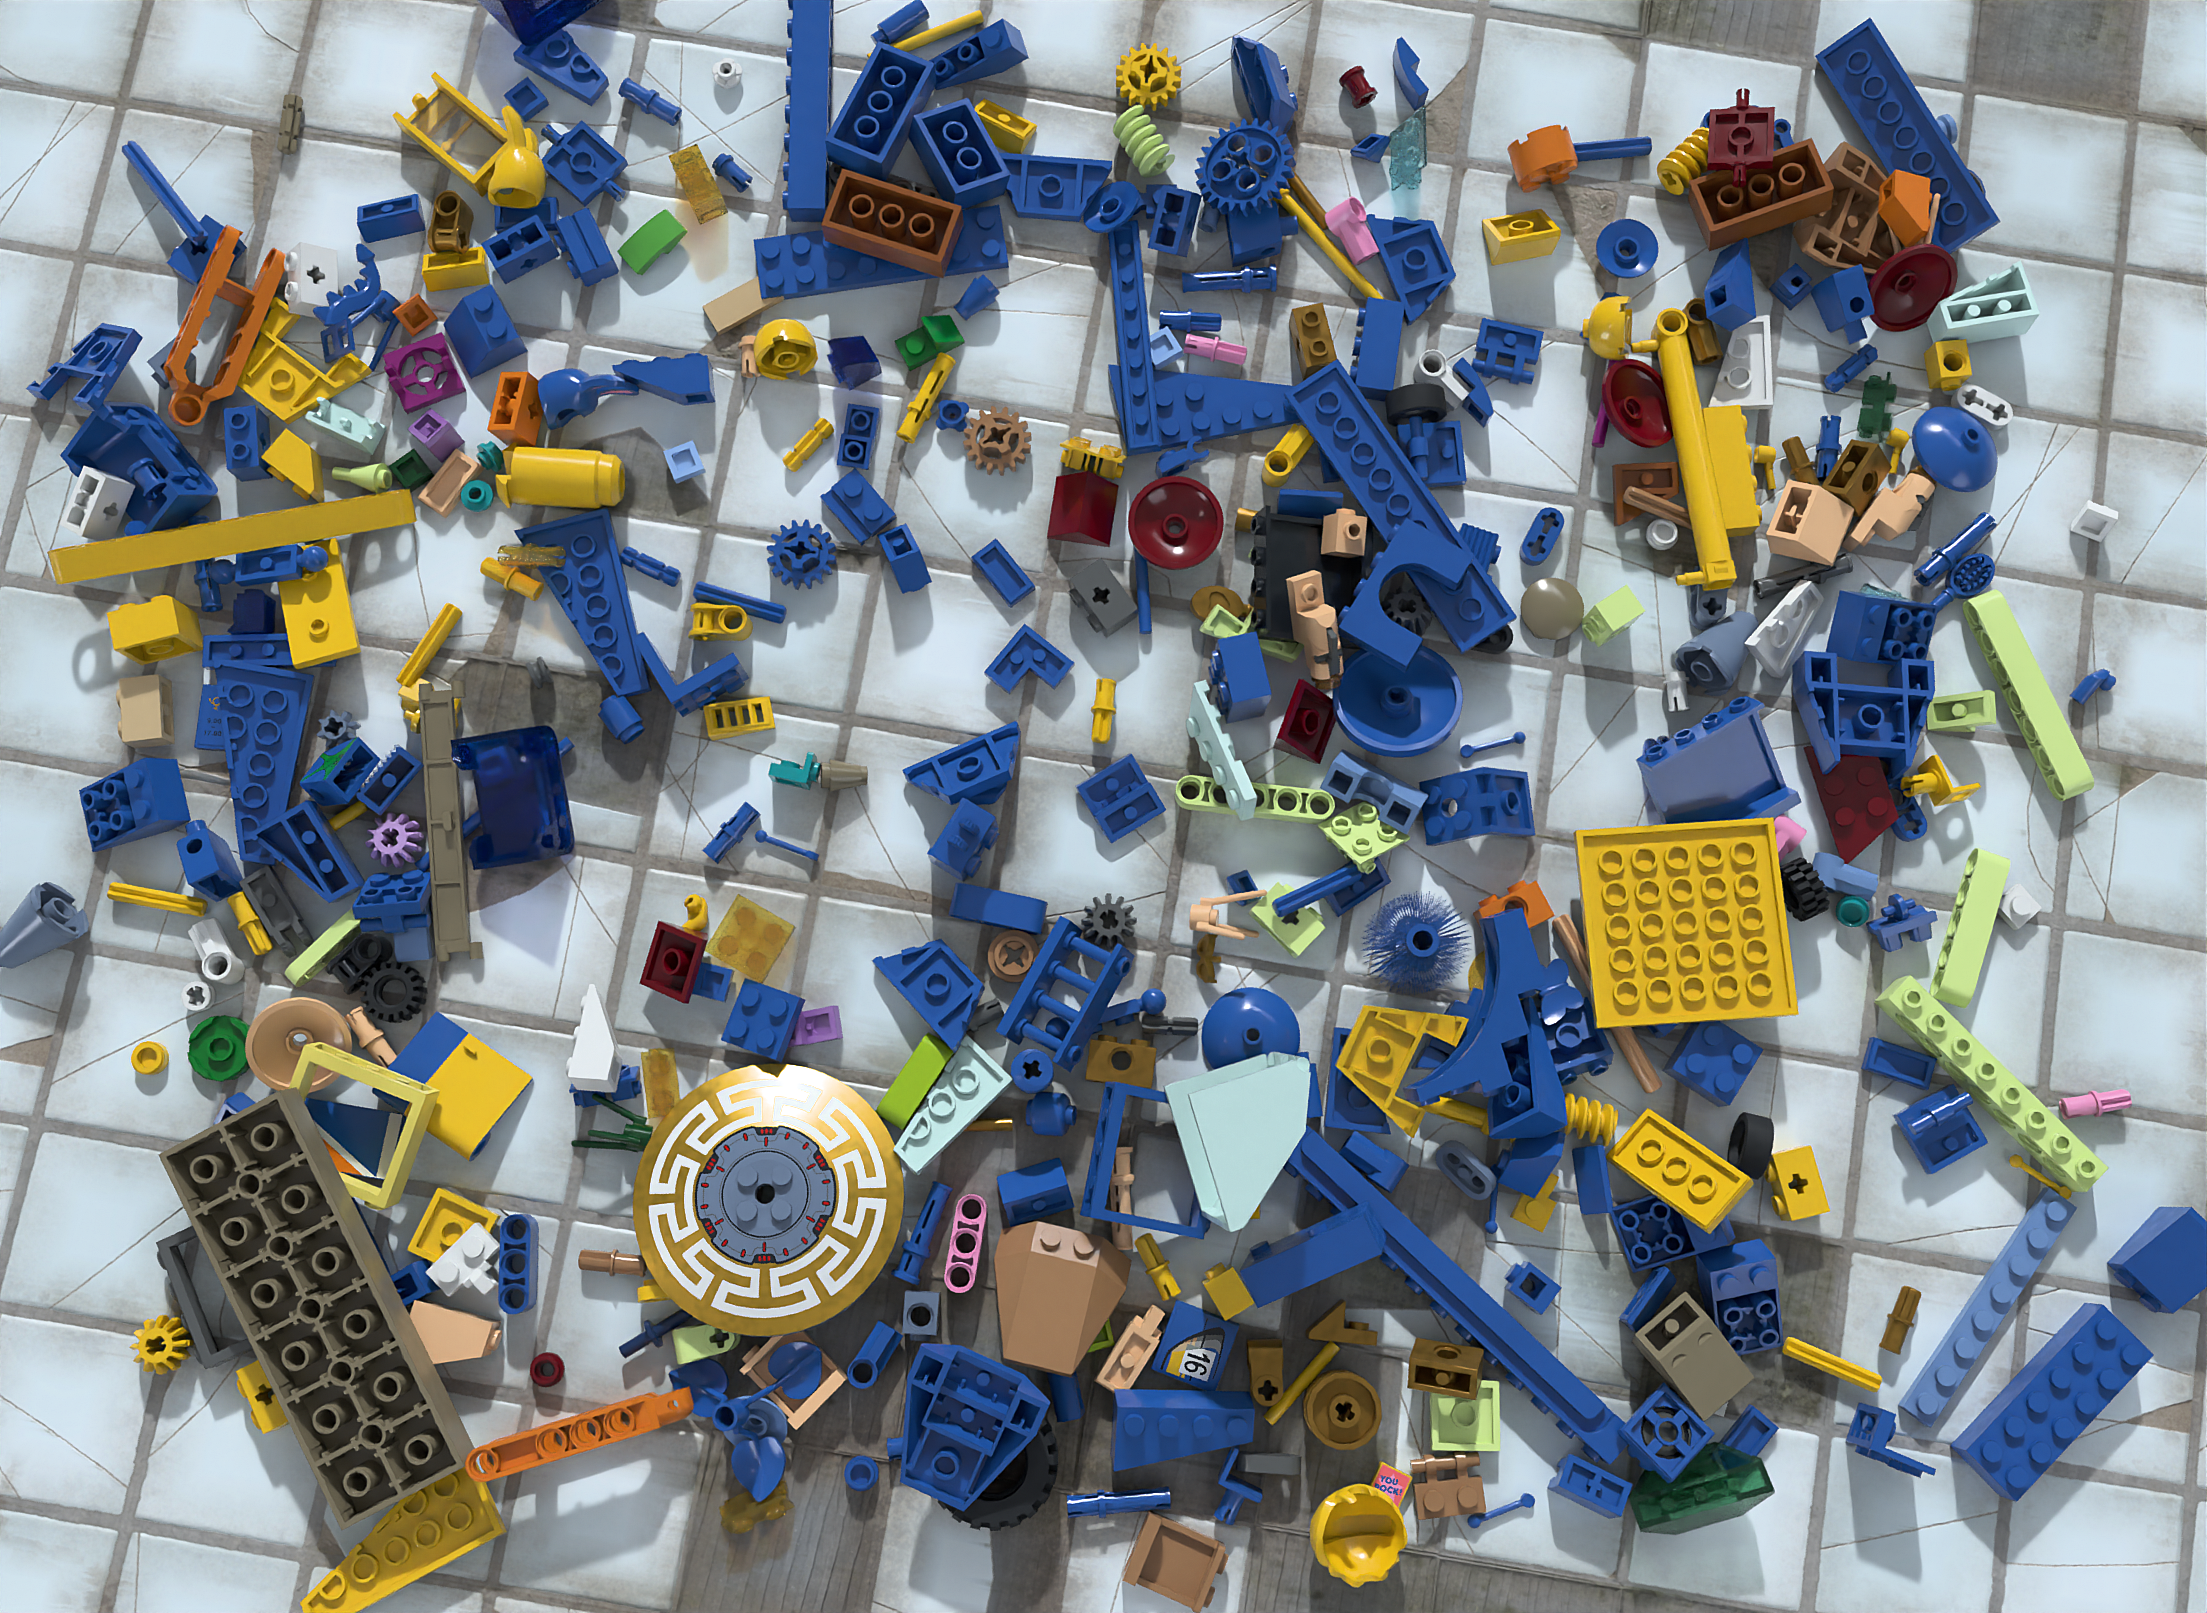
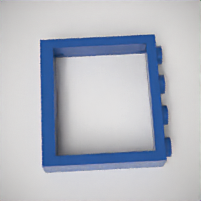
M1105 1082L1080 1215L1204 1240L1211 1221L1202 1216L1195 1190L1188 1226L1105 1210L1126 1095L1169 1104L1165 1092L1120 1082Z

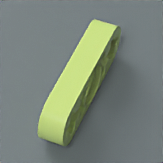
M352 909L346 912L289 965L285 971L286 977L296 987L309 982L362 932L360 921L361 919L368 918L355 919Z

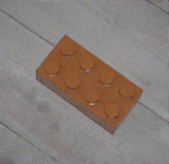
M1812 138L1773 151V168L1746 170V185L1740 188L1741 177H1738V188L1732 185L1733 171L1719 170L1689 181L1688 202L1709 252L1736 243L1743 238H1750L1830 210L1834 194V187Z
M842 169L821 227L827 242L944 278L964 220L962 206Z

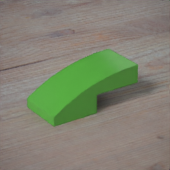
M664 209L639 228L620 247L617 253L637 274L643 275L662 253L669 254L688 231L669 210Z

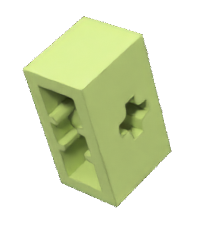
M1625 585L1594 605L1582 619L1583 633L1589 641L1595 642L1600 647L1628 629L1645 612V609L1630 588Z
M1277 882L1248 914L1296 959L1326 927L1321 924L1324 921L1322 916L1312 907L1308 909L1303 907L1293 912L1296 915L1293 920L1296 925L1292 922L1287 925L1284 924L1282 920L1285 916L1278 917L1273 910L1272 903L1275 899L1294 891V889L1288 884L1282 886Z

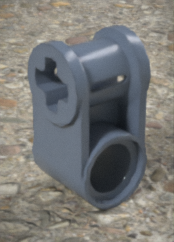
M1695 566L1693 572H1698L1700 567ZM1702 584L1690 585L1689 619L1695 628L1702 631L1707 630L1723 617L1727 609L1728 588L1703 591Z

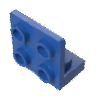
M1858 1403L1846 1438L1847 1442L1857 1446L1856 1453L1885 1463L1891 1468L1921 1478L1922 1472L1935 1475V1468L1885 1448L1887 1442L1895 1434L1896 1423L1894 1420L1896 1414L1882 1408Z

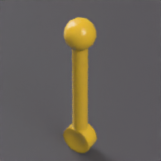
M2014 1154L2010 1157L2009 1163L2015 1168L2020 1167L2056 1191L2063 1198L2069 1199L2072 1192L2066 1186L2057 1185L2024 1163L2021 1156Z

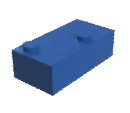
M878 41L825 139L828 161L864 176L885 182L908 139L913 116L922 113L936 87L935 64Z
M1368 1200L1270 1245L1268 1241L1254 1245L1249 1249L1251 1253L1248 1254L1243 1263L1240 1273L1257 1308H1260L1382 1254L1387 1236Z

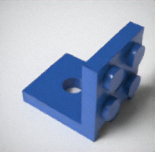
M641 632L632 638L669 701L682 717L698 708L704 710V705L716 703V698L725 692H736L745 685L744 681L749 679L735 654L731 653L682 683L677 684L658 650L646 634Z
M1480 767L1419 782L1420 790L1429 795L1422 807L1427 846H1437L1484 835L1521 838L1535 836L1527 772ZM1452 800H1455L1457 803V811L1454 816H1451L1449 813V804Z

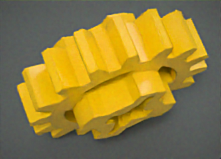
M1141 43L1140 51L1130 47L1129 57L1121 55L1120 65H1116V87L1120 88V97L1125 98L1129 96V106L1138 102L1144 109L1146 105H1150L1153 111H1156L1157 103L1159 102L1164 107L1168 106V97L1175 99L1177 89L1181 87L1182 78L1180 77L1182 69L1181 66H1176V55L1168 58V48H1164L1161 52L1157 51V43H1154L1151 49H1147L1146 45ZM1149 71H1152L1150 78H1148V82L1145 83L1146 77L1149 75Z

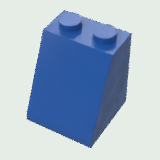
M2158 1207L2107 1264L2115 1271L2114 1276L2121 1284L2128 1288L2132 1287L2141 1296L2139 1301L2147 1309L2154 1313L2173 1314L2207 1287V1221L2192 1207Z

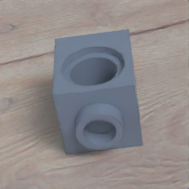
M905 1291L902 1333L910 1334V1340L930 1341V1335L938 1334L941 1292ZM923 1306L930 1311L931 1319L927 1325H918L914 1322L912 1314L916 1307Z

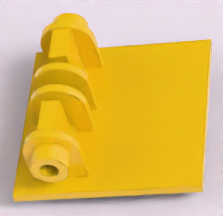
M1073 436V438L1060 443V447L1069 449V451L1063 450L1060 462L1066 463L1065 467L1081 470L1085 454H1087L1084 471H1088L1092 456H1096L1093 474H1097L1100 460L1103 458L1099 476L1110 478L1111 480H1114L1115 477L1121 479L1124 466H1120L1119 463L1122 464L1128 458V456L1121 455V448L1106 444L1096 448L1091 446V440Z

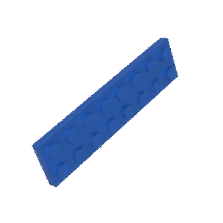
M1871 17L1815 56L1888 173L1891 175L1897 169L1930 178L1932 201L1929 206V214L1934 195L1938 193L1941 196L1931 239L1934 245L1943 248L1951 254L2001 222Z
M999 205L962 210L964 224L944 277L1009 268ZM823 230L753 240L762 299L783 296L785 300L939 278L825 241Z

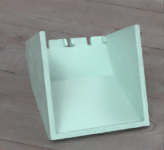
M1271 1052L1268 1057H1266V1054H1262L1163 1086L1202 1216L1230 1233L1243 1229L1306 1132L1311 1072H1309L1310 1064L1307 1058Z

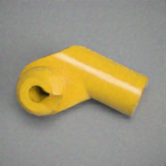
M697 894L689 895L684 902V906L687 907L688 921L682 927L701 931L708 922V905L705 899Z

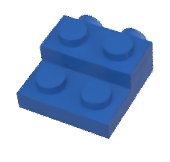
M1588 997L1583 998V1004L1580 1008L1576 1010L1566 1009L1565 1015L1551 1026L1543 1024L1540 1012H1538L1561 1086H1567L1575 1082L1578 1078L1577 1075L1589 1072L1591 1076H1597L1609 1069L1608 1065L1612 1064L1614 1052L1603 1029H1595L1593 1009Z

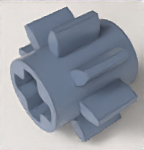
M330 710V716L324 720H318L322 724V731L318 732L317 736L321 739H328L325 746L331 749L337 744L340 745L355 738L356 730L361 727V724L351 721L352 714L344 711L340 717L337 712Z

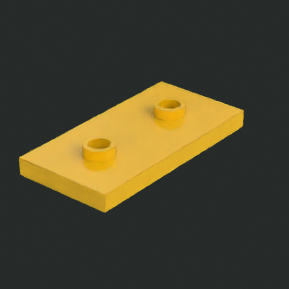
M336 538L301 547L304 551L310 546H318L326 551L329 560L327 566L322 571L312 572L303 567L302 579L278 582L292 662L297 670L361 652L340 544Z
M1649 1108L1645 1110L1606 1155L1609 1163L1709 1235L1754 1184L1749 1176Z

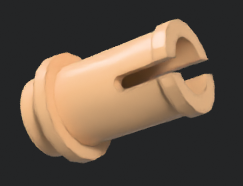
M743 336L738 344V348L741 349V376L753 378V373L756 378L761 376L754 359L753 343L756 336Z

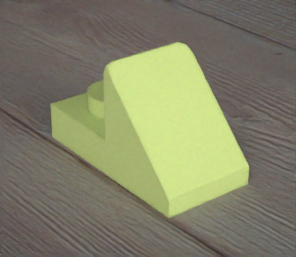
M1991 690L1933 697L1927 710V730L1975 732V726L1996 724L1995 692Z

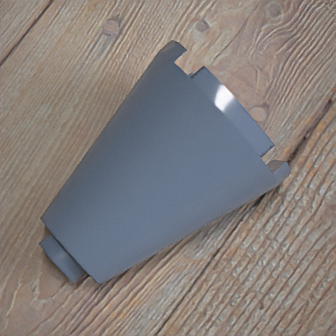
M1736 611L1681 645L1676 651L1678 657L1675 659V665L1678 671H1685L1686 677H1689V682L1687 683L1694 688L1700 685L1707 689L1704 694L1709 696L1726 694L1732 687L1750 652L1744 643L1759 627L1757 618L1749 612Z
M45 882L42 885L39 883L33 887L0 931V967L16 968L72 942L86 933L89 927L88 918L83 909L77 912L76 908L72 905L76 899L62 887L51 882Z

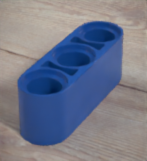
M955 883L948 915L966 921L1008 930H1019L1027 934L1041 935L1048 903L1027 896L965 883Z
M528 1214L510 1215L504 1219L500 1228L498 1302L504 1312L512 1315L528 1312L533 1308L537 1300L539 1227L536 1219ZM518 1220L523 1221L526 1225V1233L521 1239L517 1238L513 1233V1226ZM517 1254H520L525 1259V1268L521 1273H517L512 1267L513 1258ZM515 1289L521 1290L524 1294L525 1299L521 1307L514 1306L511 1301V1295Z

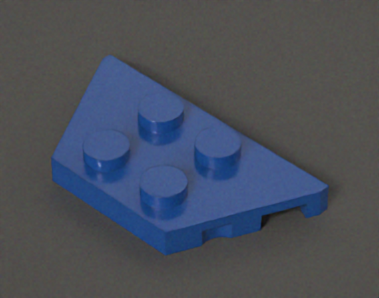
M999 153L1011 174L1006 191L1019 218L1080 222L1112 171V161Z
M1368 214L1364 222L1379 249L1377 254L1396 300L1405 302L1403 317L1407 326H1410L1450 286L1456 278V273L1434 221L1422 219L1411 221L1404 217H1394L1393 220L1375 218V214Z
M1014 721L907 767L902 771L907 782L950 805L959 803L962 798L969 799L972 796L1012 780L1021 735L1017 721Z
M942 939L928 942L922 947L903 949L901 954L887 958L879 956L873 959L874 965L955 1053L960 1047L985 987L983 983Z

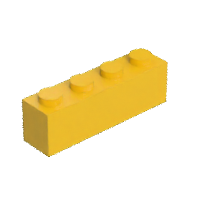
M1740 405L1703 408L1702 413L1727 537L1751 535L1760 526L1762 511L1761 507L1756 505L1757 480L1755 475L1751 474L1752 450L1750 445L1746 444L1745 438L1747 419L1745 415H1742Z

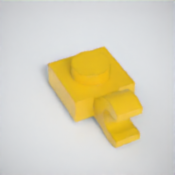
M1551 1173L1535 1198L1521 1193L1510 1217L1543 1233L1557 1202L1548 1197L1555 1188L1559 1177Z

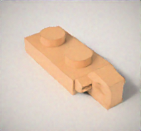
M1152 1304L1143 1319L1136 1315L1133 1321H1130L1095 1376L1094 1381L1114 1393V1389L1131 1388L1160 1342L1159 1337L1162 1331L1157 1326L1165 1315L1163 1310Z

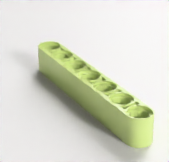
M1994 589L1964 601L1962 608L1966 621L2052 795L2059 801H2065L2091 790L2094 787L2092 773L2003 594Z

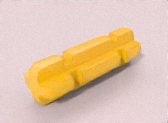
M820 418L814 424V430L810 429L793 447L794 451H789L783 457V464L789 470L796 472L803 465L802 461H807L823 444L822 439H827L834 432L832 424L826 419Z

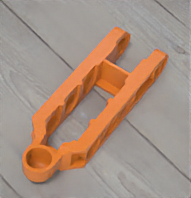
M230 225L224 227L215 244L163 367L172 391H174L168 405V414L175 424L182 427H190L199 423L204 417L209 403L233 395L285 270L284 259L286 254L272 248L262 264L252 291L227 279V273L235 257L232 254L238 238L243 234L242 231ZM214 295L244 310L212 385L204 388L189 381L186 375L187 370L184 369L191 350L197 347L199 341L196 338L203 322L211 314L208 310Z
M690 1387L681 1388L662 1395L654 1392L642 1394L496 1439L472 1450L465 1461V1470L474 1481L488 1482L687 1418L694 1409ZM674 1400L677 1401L678 1407L674 1405ZM623 1412H625L630 1419L629 1426L626 1425L622 1420ZM589 1423H592L596 1429L595 1436L589 1430ZM556 1433L562 1439V1446L556 1440ZM478 1456L481 1468L486 1473L480 1472L476 1467V1460ZM490 1456L494 1460V1465L490 1461Z

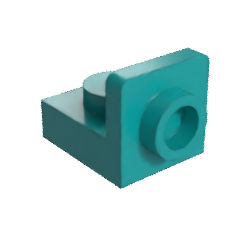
M807 752L803 769H800V765L795 762L781 760V764L771 762L768 776L772 782L810 790L812 781L817 782L819 778L821 763H817L815 753Z

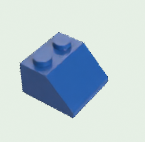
M492 284L463 297L443 323L471 379L528 351Z

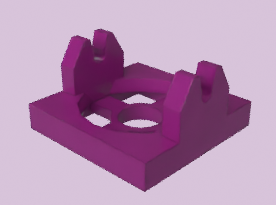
M442 332L382 355L386 363L384 370L389 376L388 380L394 391L398 394L403 409L407 414L466 391ZM422 352H435L442 357V362L435 365L426 362ZM413 356L416 366L412 374L401 378L403 364L409 357ZM423 367H431L434 370V376L428 382H421L417 378L419 370ZM448 372L446 381L437 390L435 384L438 381L439 375ZM418 384L421 387H425L428 394H414L406 388Z

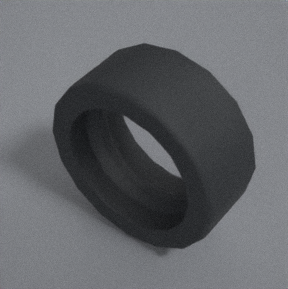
M1416 383L1405 385L1388 392L1385 396L1387 420L1394 427L1410 424L1409 419L1411 417H1422V423H1434L1444 419L1447 415L1444 388L1436 384Z
M1743 1112L1734 1124L1728 1146L1727 1162L1751 1179L1758 1180L1761 1178L1770 1161L1774 1141L1772 1119Z

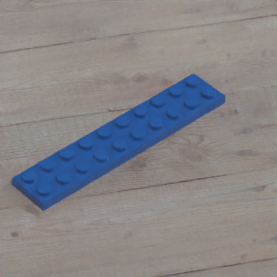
M1338 359L1284 393L1287 402L1387 547L1390 542L1386 540L1394 525L1398 524L1401 526L1405 518H1408L1474 556L1471 567L1456 591L1423 573L1416 571L1405 572L1461 655L1516 620V614Z

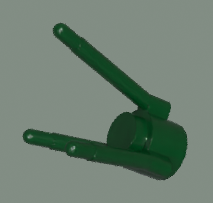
M596 1093L593 1094V1100L631 1120L633 1125L626 1123L623 1134L589 1130L587 1133L591 1137L618 1142L573 1140L571 1145L573 1147L628 1150L636 1153L638 1151L644 1152L653 1132V1126L646 1125L647 1118L635 1115Z

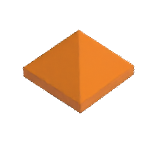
M418 293L392 311L412 337L438 319Z

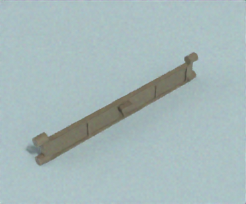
M452 681V690L433 691L432 683L419 684L418 692L437 962L451 961L450 953L469 951L470 959L483 958L482 942L470 943L454 709L455 698H466L465 681Z

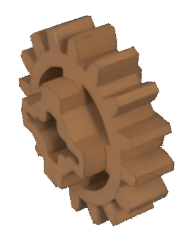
M991 406V414L986 415L981 409L979 411V420L969 419L972 429H964V437L967 440L963 441L965 450H970L967 453V459L969 461L977 459L975 462L977 470L986 466L987 475H991L994 469H998L1000 476H1004V468L1009 467L1012 472H1015L1016 462L1025 464L1026 458L1023 453L1031 452V445L1027 442L1032 441L1031 432H1025L1028 429L1027 421L1018 423L1020 419L1018 412L1010 416L1008 415V407H1004L1001 413H997L995 406ZM983 429L984 437L979 439V443L976 444L977 437ZM997 438L999 441L1003 440V443L998 444L996 441L992 442V439ZM1019 438L1017 448L1012 453L1011 445L1016 443V439Z

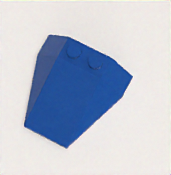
M922 1343L907 1376L900 1482L961 1511H965L1036 1436L1050 1401L1024 1374L961 1345Z

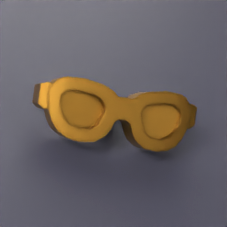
M1205 934L1197 944V954L1201 959L1196 965L1198 977L1205 983H1217L1213 962L1220 963L1221 957L1212 956L1216 938L1218 937L1217 934Z

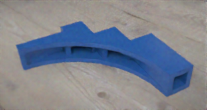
M1523 908L1508 909L1479 919L1485 945L1486 971L1482 998L1474 1021L1461 1044L1442 1065L1425 1078L1403 1088L1407 1101L1420 1102L1421 1106H1426L1440 1101L1439 1095L1449 1092L1450 1095H1456L1468 1090L1470 1093H1483V1097H1490L1502 1093V1086L1513 1083L1502 1048L1520 1043L1518 1037L1530 1033L1519 999L1535 995V988L1546 985Z

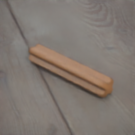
M1629 486L1623 496L1625 503L1692 530L1688 509L1636 487Z

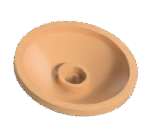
M305 997L280 1000L265 1008L252 1022L245 1043L246 1059L252 1072L265 1085L277 1091L285 1090L290 1086L304 1045L322 1042L351 1054V1032L341 1014L322 1001ZM303 1034L307 1039L299 1042L294 1039V1036ZM318 1065L308 1093L325 1088L333 1083L341 1074Z

